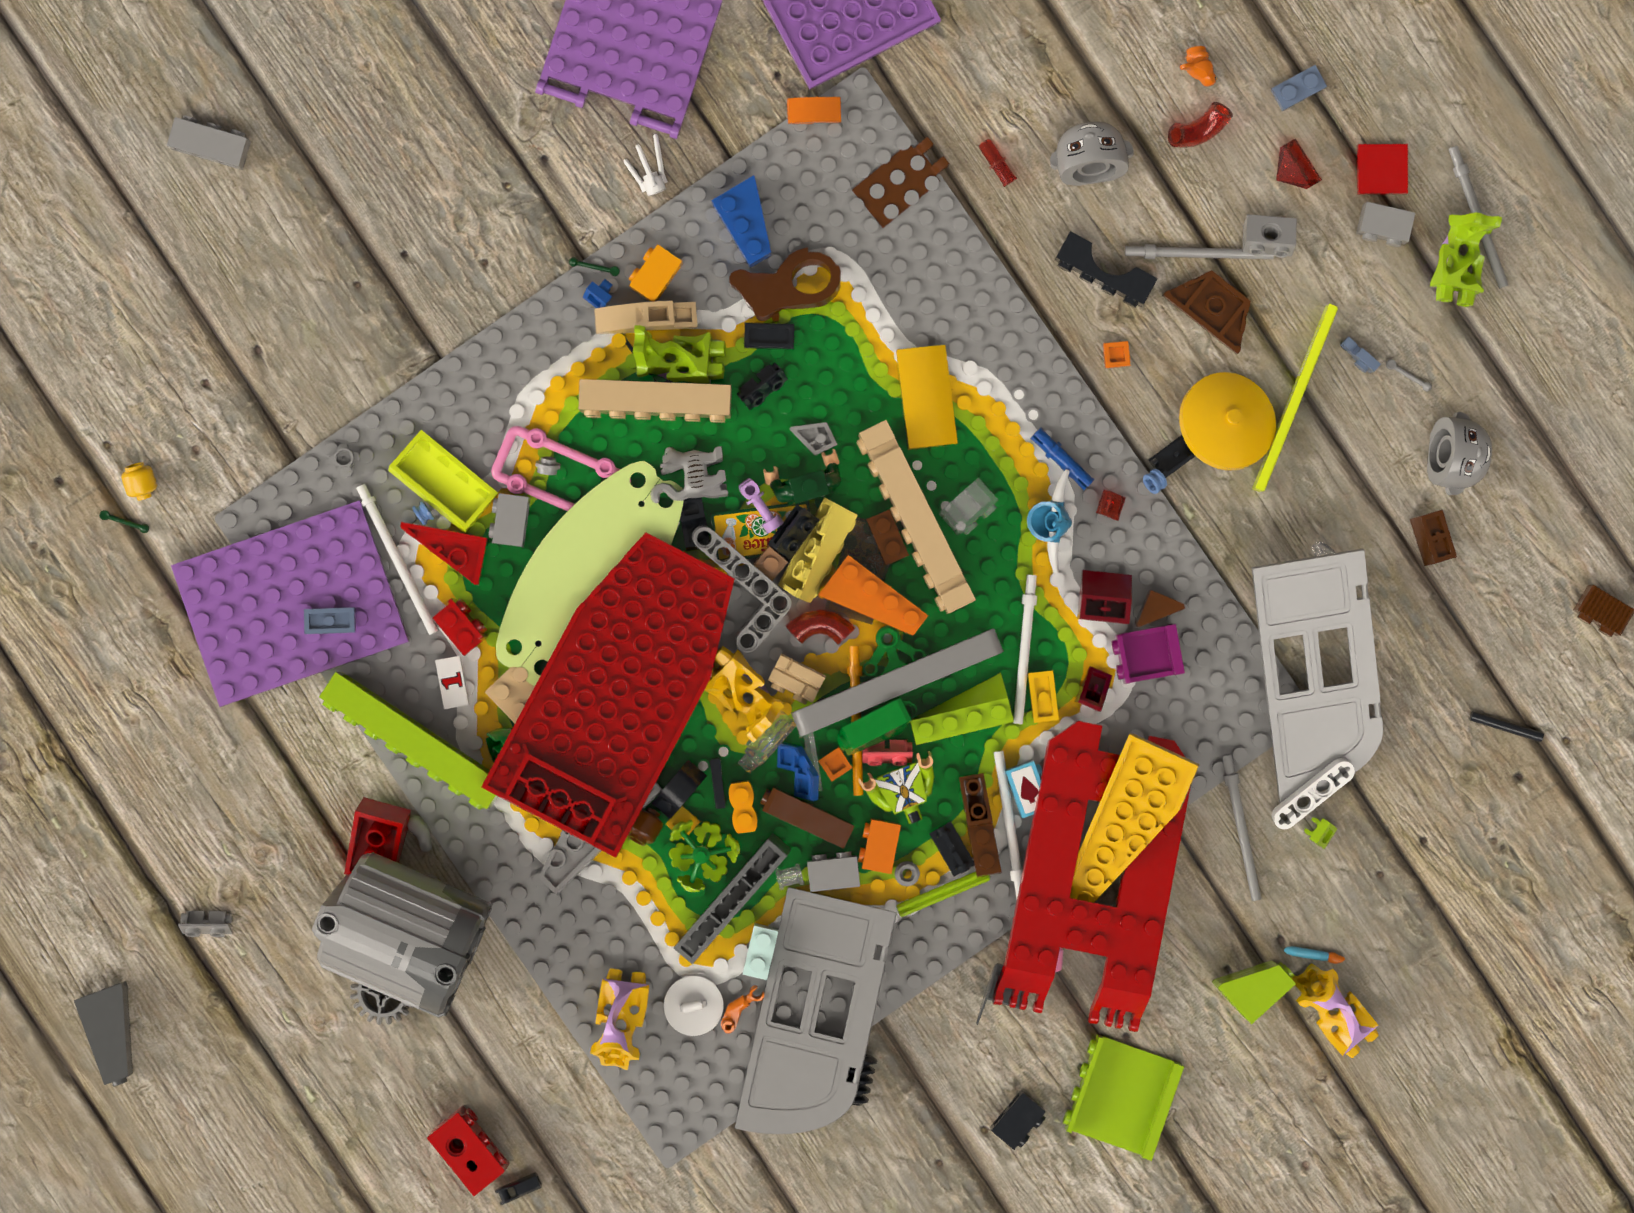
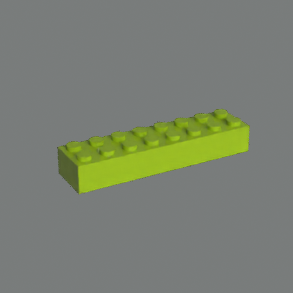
M334 673L319 698L324 700L323 706L333 712H342L345 714L344 720L353 726H363L366 728L364 733L374 740H380L381 738L387 742L385 744L387 749L395 754L403 753L407 756L406 761L416 768L424 767L428 770L427 775L435 781L443 780L448 783V789L458 796L464 794L469 797L470 800L468 802L475 808L481 810L492 807L498 796L481 788L490 771L488 768L346 673Z

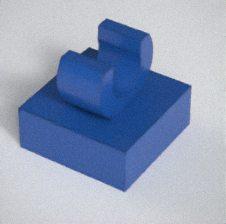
M606 279L599 286L592 281L586 288L583 298L595 308L608 307L612 298L608 293L613 285Z

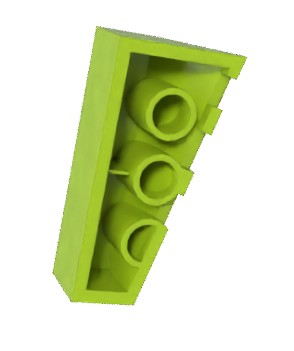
M1001 673L918 715L910 723L915 744L919 745L1011 723L1014 720Z

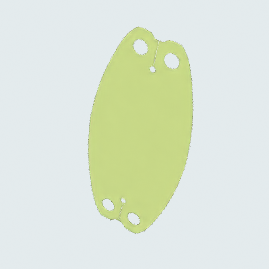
M639 461L615 472L582 497L545 536L520 576L500 626L496 643L497 659L509 668L521 666L525 668L528 673L526 681L535 686L541 676L534 670L535 663L539 660L549 661L577 607L584 602L644 533L647 532L669 545L672 544L684 501L673 500V504L670 507L663 508L651 500L650 491L656 483L671 484L677 491H680L682 488L671 480L663 481L657 477L656 469L645 461ZM636 472L642 473L646 478V482L641 488H635L630 483L631 475ZM640 501L645 502V505L643 507H640L638 505ZM516 639L521 642L522 650L519 654L511 655L507 652L506 645L510 640ZM538 640L542 643L540 647L535 645V642Z

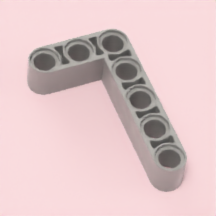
M703 525L698 526L692 533L695 545L762 602L735 635V643L738 648L743 652H752L790 610L791 598L711 528ZM701 531H708L711 535L710 541L706 544H700L697 541V536ZM721 547L729 549V557L726 560H719L716 557V552ZM744 563L748 566L747 574L742 577L737 576L735 573L736 566ZM765 580L767 582V588L764 592L759 593L754 590L756 581ZM777 596H783L786 599L785 606L780 609L773 607V600ZM760 615L769 616L770 621L766 627L757 626L756 622ZM744 634H751L753 636V642L750 646L741 645L740 639Z

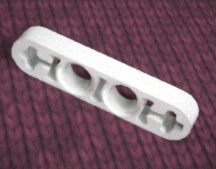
M1337 758L1276 806L1272 811V820L1275 825L1280 829L1291 828L1349 782L1355 773L1350 761L1345 758ZM1340 766L1344 767L1347 771L1344 775L1339 773L1338 768ZM1330 773L1337 780L1335 783L1333 782L1331 777L1328 776ZM1321 780H1327L1329 782L1328 789L1323 792L1316 789L1317 783ZM1301 796H1308L1310 798L1309 804L1305 807L1297 806V800ZM1291 804L1293 805V807H1294L1295 810L1297 811L1296 814H1295V813L1293 812V810H1291V808L1289 807ZM1281 813L1287 814L1288 820L1284 821L1279 815Z

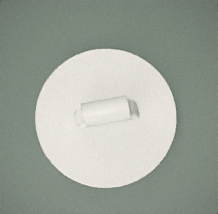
M687 976L676 981L667 991L664 999V1013L669 1024L678 1032L689 1036L702 1035L711 1031L720 1021L723 1013V998L717 986L710 980L700 976Z

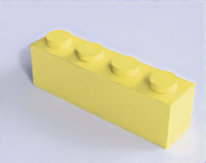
M824 497L815 514L819 522L791 559L778 586L793 596L811 603L813 598L819 594L820 585L824 577L830 573L832 562L843 549L844 540L848 532L854 528L855 519L858 515Z

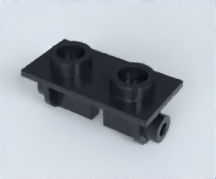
M775 362L772 365L768 364L756 374L761 380L760 383L757 384L751 378L739 388L740 391L737 393V396L745 403L749 410L761 405L768 395L773 391L779 390L784 385V382L788 380L782 369Z
M951 821L929 833L954 877L974 866L973 859Z

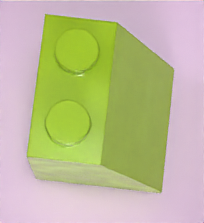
M1272 960L1216 978L1212 981L1214 986L1250 1024H1253L1296 985L1291 979L1295 976L1285 964L1281 962L1277 964Z

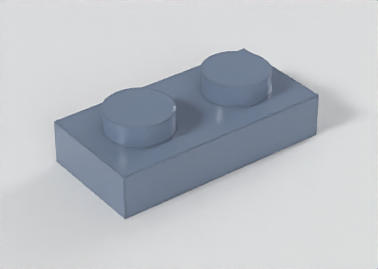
M1316 65L1273 87L1271 92L1280 109L1284 111L1325 89L1327 85Z
M355 608L304 609V634L356 633Z

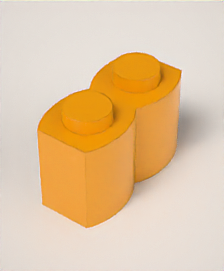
M749 780L733 782L729 787V800L734 808L732 815L734 829L738 834L754 832L757 828L758 818L756 810L752 805L754 801L753 787Z

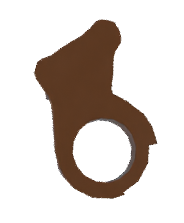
M808 247L790 254L774 274L750 273L744 269H739L730 274L729 282L731 287L740 293L748 308L754 312L758 320L766 321L772 317L773 322H778L779 311L782 309L821 307L833 300L841 287V271L839 265L831 257L820 252H808ZM818 265L825 268L831 277L827 287L821 292L805 294L798 291L793 285V278L796 273L803 267Z

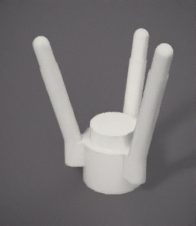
M654 134L653 138L659 175L657 171L651 172L639 144L636 145V149L647 174L643 177L644 181L630 162L624 159V164L640 185L642 193L647 192L648 197L666 190L665 183L668 182L664 173L657 134Z

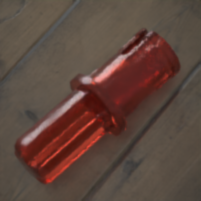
M987 139L979 145V149L990 164L989 169L994 170L1003 187L1017 179L1005 161L1007 158L1002 157L991 139Z

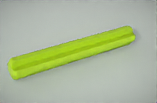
M975 871L897 904V911L900 917L907 916L990 880V876L977 878Z

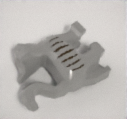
M721 446L716 447L710 453L696 450L682 453L676 451L673 447L665 449L662 458L663 464H660V467L663 468L661 474L665 475L683 469L684 489L677 491L671 484H656L650 494L651 500L654 503H659L660 494L663 492L677 501H683L687 498H719L728 496L727 486L722 484L726 481L725 470H719L716 475L712 476L708 475L707 467L723 462Z

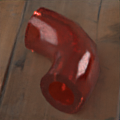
M1213 102L1208 110L1197 120L1189 123H1174L1168 131L1169 144L1177 148H1190L1208 142L1218 135L1233 117L1232 111L1219 102Z
M822 609L804 612L785 625L802 644L811 636L822 634L831 638L838 645L855 629L851 622L838 613Z

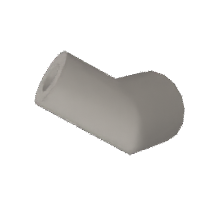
M418 815L410 817L407 827L418 839L420 850L423 852L431 850L432 843L428 825Z

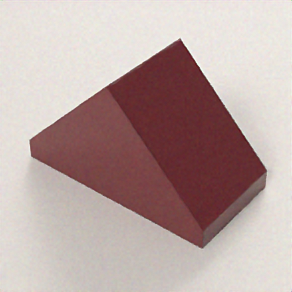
M1090 666L1074 702L1101 712L1112 675Z

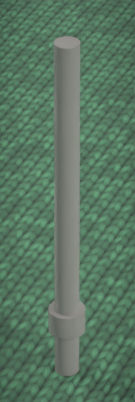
M1458 146L1452 147L1448 150L1455 167L1453 171L1455 177H1459L1471 213H1482L1468 175L1470 173L1467 163L1464 164ZM1485 234L1481 240L1500 289L1508 286V282L1491 235Z
M1155 244L1125 246V256H1144V259H1155V257L1274 259V255L1262 254L1255 256L1250 253H1243L1242 249L1156 247Z
M1226 754L1222 756L1226 774L1223 777L1225 786L1229 788L1252 901L1261 900V894L1238 787L1240 783L1239 775L1235 773L1232 754Z

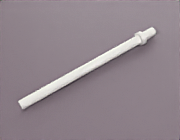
M365 484L357 487L356 489L362 499L361 505L366 507L429 635L436 633L438 629L374 503L376 501L375 497H371Z

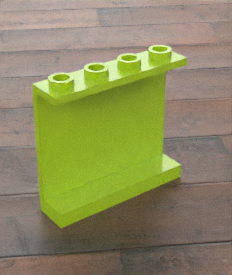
M1097 1034L1096 1039H1091L1087 1049V1053L1090 1054L1088 1062H1083L1079 1072V1077H1082L1079 1087L1075 1086L1071 1095V1100L1074 1101L1071 1110L1067 1109L1063 1118V1124H1066L1065 1129L1069 1133L1073 1131L1137 1153L1142 1158L1152 1161L1184 1066L1179 1062Z

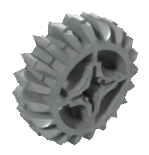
M350 985V989L357 990V993L351 994L350 998L359 999V1002H356L353 1007L358 1008L362 1006L363 1010L360 1011L359 1015L363 1016L368 1012V1022H371L374 1016L377 1017L376 1022L378 1025L382 1024L383 1017H385L387 1025L392 1023V1016L398 1022L401 1020L399 1012L407 1016L409 1010L405 1006L412 1007L401 1002L397 1008L385 1011L388 999L391 997L385 995L383 999L382 993L364 985ZM365 992L376 998L377 1009L367 1001Z

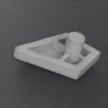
M827 422L790 427V431L815 456L837 445Z

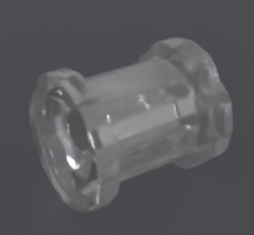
M799 863L795 864L794 867L782 870L779 868L775 869L780 890H784L786 886L798 883L800 885L804 884Z

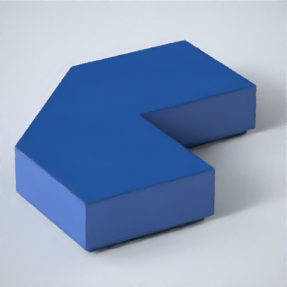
M787 742L778 743L777 767L795 772L794 796L810 801L818 800L819 774L803 747Z

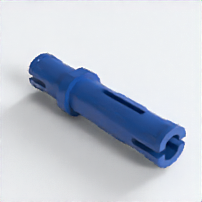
M1042 427L1032 435L1030 439L1046 453L1045 456L1048 459L1051 458L1063 471L1068 469L1070 471L1068 476L1082 490H1085L1094 481V478L1061 448L1062 444L1059 441L1056 443Z

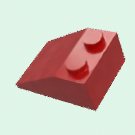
M363 797L354 814L344 874H351L361 856L367 853L374 852L399 863L408 831L407 826L411 810Z

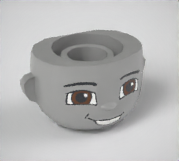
M1086 122L1071 127L1062 135L1058 142L1057 150L1050 157V166L1052 169L1058 170L1062 182L1067 185L1081 186L1113 181L1124 176L1128 171V158L1134 155V150L1130 142L1123 140L1121 133L1112 125L1104 122Z
M1456 412L1453 414V417H1443L1435 423L1430 434L1427 463L1429 480L1434 485L1445 487L1447 495H1458L1465 488L1476 485L1484 478L1492 458L1490 436L1483 427L1471 421L1469 416L1463 412Z

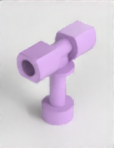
M747 478L738 485L741 494L748 499L747 505L753 503L764 519L765 523L762 524V527L767 534L784 523L778 514L772 515L761 498L764 492H760L758 485L752 479Z

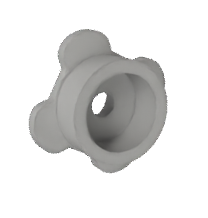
M342 443L338 446L335 454L330 457V462L332 465L339 466L342 472L349 473L354 462L359 461L360 455L356 451H351L347 444ZM343 456H346L347 460L344 461L342 459Z

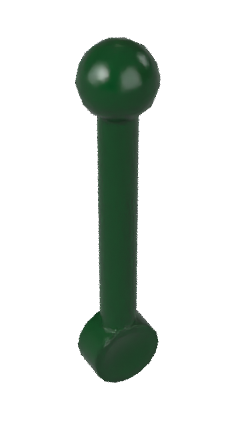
M576 257L569 259V265L572 267L578 265L608 272L614 277L620 273L619 268L616 266L609 268L578 261Z
M106 510L101 511L99 514L102 520L110 519L140 529L142 533L149 531L147 524L140 525L110 515Z

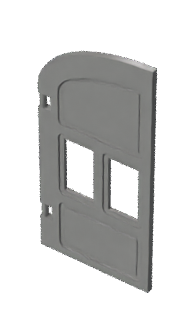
M1364 549L1251 567L1280 803L1337 758L1349 760L1356 773L1372 758L1382 740L1383 720L1381 716V701ZM1361 585L1362 598H1357L1356 586ZM1347 627L1352 682L1324 686L1318 632ZM1302 635L1308 689L1280 694L1274 639ZM1369 704H1374L1375 716H1370ZM1342 766L1338 768L1339 773L1343 775L1347 772ZM1331 773L1328 775L1334 783L1337 781ZM1327 780L1319 781L1316 789L1320 792L1328 789L1329 782Z
M788 887L735 1129L764 1134L802 1133L824 1127L836 1121L851 1108L859 1087L897 912ZM877 945L883 946L880 960L874 959ZM784 965L812 971L800 1028L772 1022ZM827 975L855 981L843 1039L815 1032ZM850 1067L856 1068L853 1082L847 1081Z

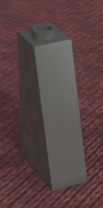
M124 981L74 1000L104 1085L112 1083L113 1087L127 1082L126 1077L133 1074L128 985Z

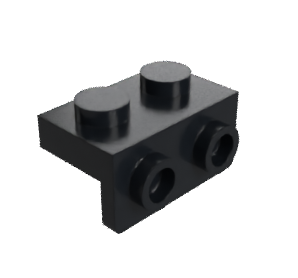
M796 504L768 545L791 560L819 522V519L805 508Z

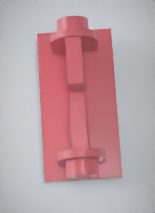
M890 740V749H885V741H882L862 750V763H867L870 766H880L882 763L904 766L907 763H912V742H907V740Z

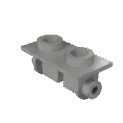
M186 911V913H181V923L185 924H178L182 934L188 937H199L200 934L224 937L225 934H232V930L229 924H227L232 923V914H227V911H209L208 920H204V911Z

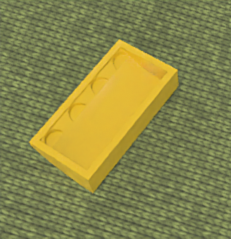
M946 345L896 350L908 450L958 444Z

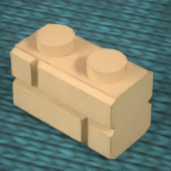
M781 653L768 680L772 682L771 688L781 693H784L786 689L794 693L793 699L806 705L807 701L813 703L826 676Z

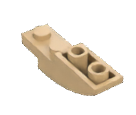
M654 301L594 309L596 334L634 333V325L645 326L646 330L693 329L698 326L696 302L673 303V301Z

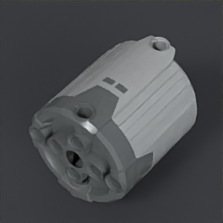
M367 853L361 856L352 873L347 874L321 905L312 927V932L321 941L317 960L321 967L438 1018L446 1016L456 996L454 994L457 992L468 965L471 964L486 929L484 925L492 907L490 902L377 853Z

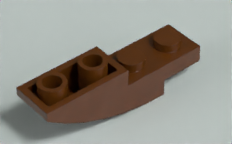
M984 773L959 777L976 876L979 878L1001 874Z

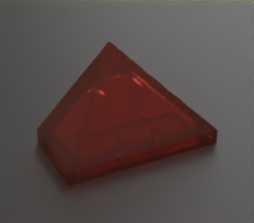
M1294 139L1280 147L1276 181L1308 189L1322 181L1298 141Z

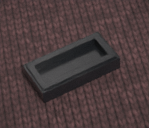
M745 323L744 348L794 350L795 324Z
M712 758L710 765L715 808L722 809L726 808L721 759Z

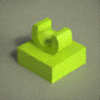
M1312 817L1311 820L1317 824L1316 829L1310 831L1305 828L1304 832L1310 836L1309 839L1325 849L1338 828L1324 818L1320 821Z

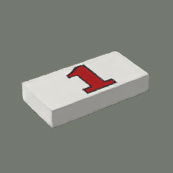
M461 656L435 660L444 709L470 705Z

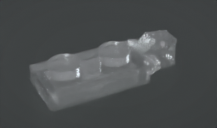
M780 710L773 724L754 743L749 740L745 744L747 745L746 754L740 759L738 764L749 773L757 766L762 765L796 727L794 720L784 711Z

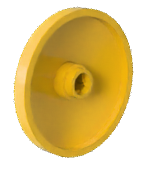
M1230 372L1210 374L1195 383L1188 390L1181 403L1179 424L1182 436L1192 453L1209 466L1229 471L1247 468L1260 460L1273 443L1276 433V417L1273 406L1265 392L1252 380L1242 375Z

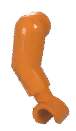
M757 985L750 988L748 995H742L728 1004L721 1021V1028L725 1033H732L736 1029L742 1010L750 1006L751 1002L761 1001L764 998V992L760 996L752 994L758 988Z

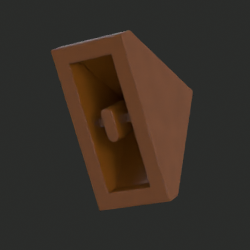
M1148 590L1135 621L1136 627H1141L1186 609L1185 605L1153 590Z

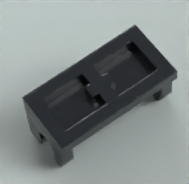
M1181 435L1148 459L1154 469L1159 470L1167 478L1193 459L1195 455Z

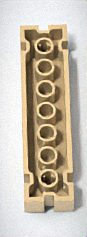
M887 420L860 432L858 435L859 440L856 442L862 455L868 454L871 460L867 464L874 478L879 477L882 483L879 485V490L884 500L890 499L893 505L890 508V512L895 522L901 521L904 527L901 534L907 545L912 544L915 550L912 556L918 567L923 566L926 572L923 578L928 588L935 589L938 597L934 598L940 612L945 610L946 614H949L976 601Z

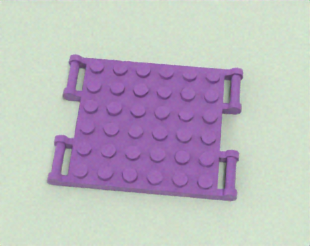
M565 0L535 93L540 95L545 93L575 103L576 107L583 108L588 93L591 91L635 106L630 119L631 125L637 126L639 124L670 134L671 138L677 139L723 0ZM549 78L579 87L581 90L579 94L547 83ZM646 109L675 119L674 124L671 125L641 115L642 111Z

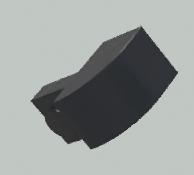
M688 760L654 799L652 804L669 819L672 818L707 775Z

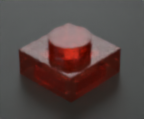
M1103 489L1096 513L1118 521L1126 497Z

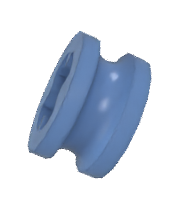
M1153 469L1149 474L1143 476L1145 487L1153 494H1157L1161 489L1167 487L1165 476L1157 469Z
M420 501L418 507H412L414 513L424 526L427 524V520L435 519L423 501Z

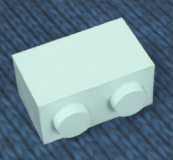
M754 923L743 975L767 980L777 940L778 928Z

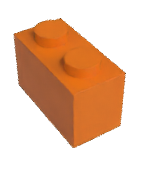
M871 818L870 823H865L863 838H867L865 848L860 847L858 862L862 863V869L892 874L901 824Z

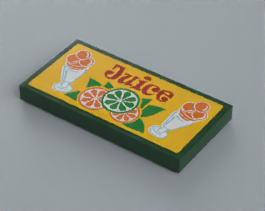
M809 501L798 503L799 506L810 512ZM780 504L767 507L773 516L778 514L784 522L796 504L791 506ZM756 508L710 513L712 530L746 559L758 558L768 547L769 541L780 528L779 526L767 534L762 527L765 521ZM726 547L719 548L716 552L717 559L726 560L729 557V549Z

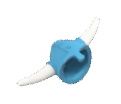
M1068 469L1060 477L1051 502H1040L1034 505L1027 516V526L1031 534L1037 539L1047 542L1050 564L1053 572L1056 574L1059 572L1058 546L1060 537L1072 525V520L1064 508L1065 486L1070 473Z

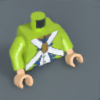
M928 751L929 756L926 759H921L920 754L917 753L918 761L876 778H873L871 773H867L870 777L869 781L862 782L859 778L858 782L862 789L866 791L871 801L885 812L893 811L894 814L904 811L909 824L923 819L918 805L927 802L926 797L932 793L934 783L932 754Z

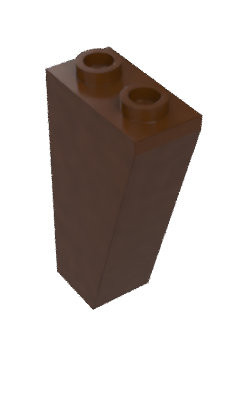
M773 786L772 790L766 789L760 802L764 805L762 811L843 849L854 828V824Z

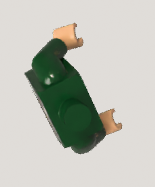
M832 449L833 453L830 455H825V452H822L821 455L826 469L781 482L776 466H773V472H767L764 469L765 484L770 485L779 502H787L788 506L832 494L833 488H837L841 483L838 467L840 461L836 450Z

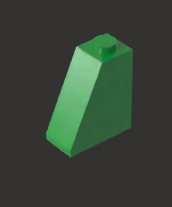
M901 698L842 727L837 734V741L843 751L845 750L847 755L850 756L899 735L911 722V718Z

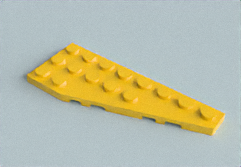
M1129 734L1078 852L1070 898L1094 903L1181 809L1200 764L1138 735Z

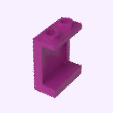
M1176 624L1115 635V640L1112 641L1113 653L1118 655L1120 665H1116L1117 676L1119 680L1123 679V684L1185 673Z

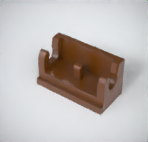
M1443 509L1410 519L1424 566L1457 557Z

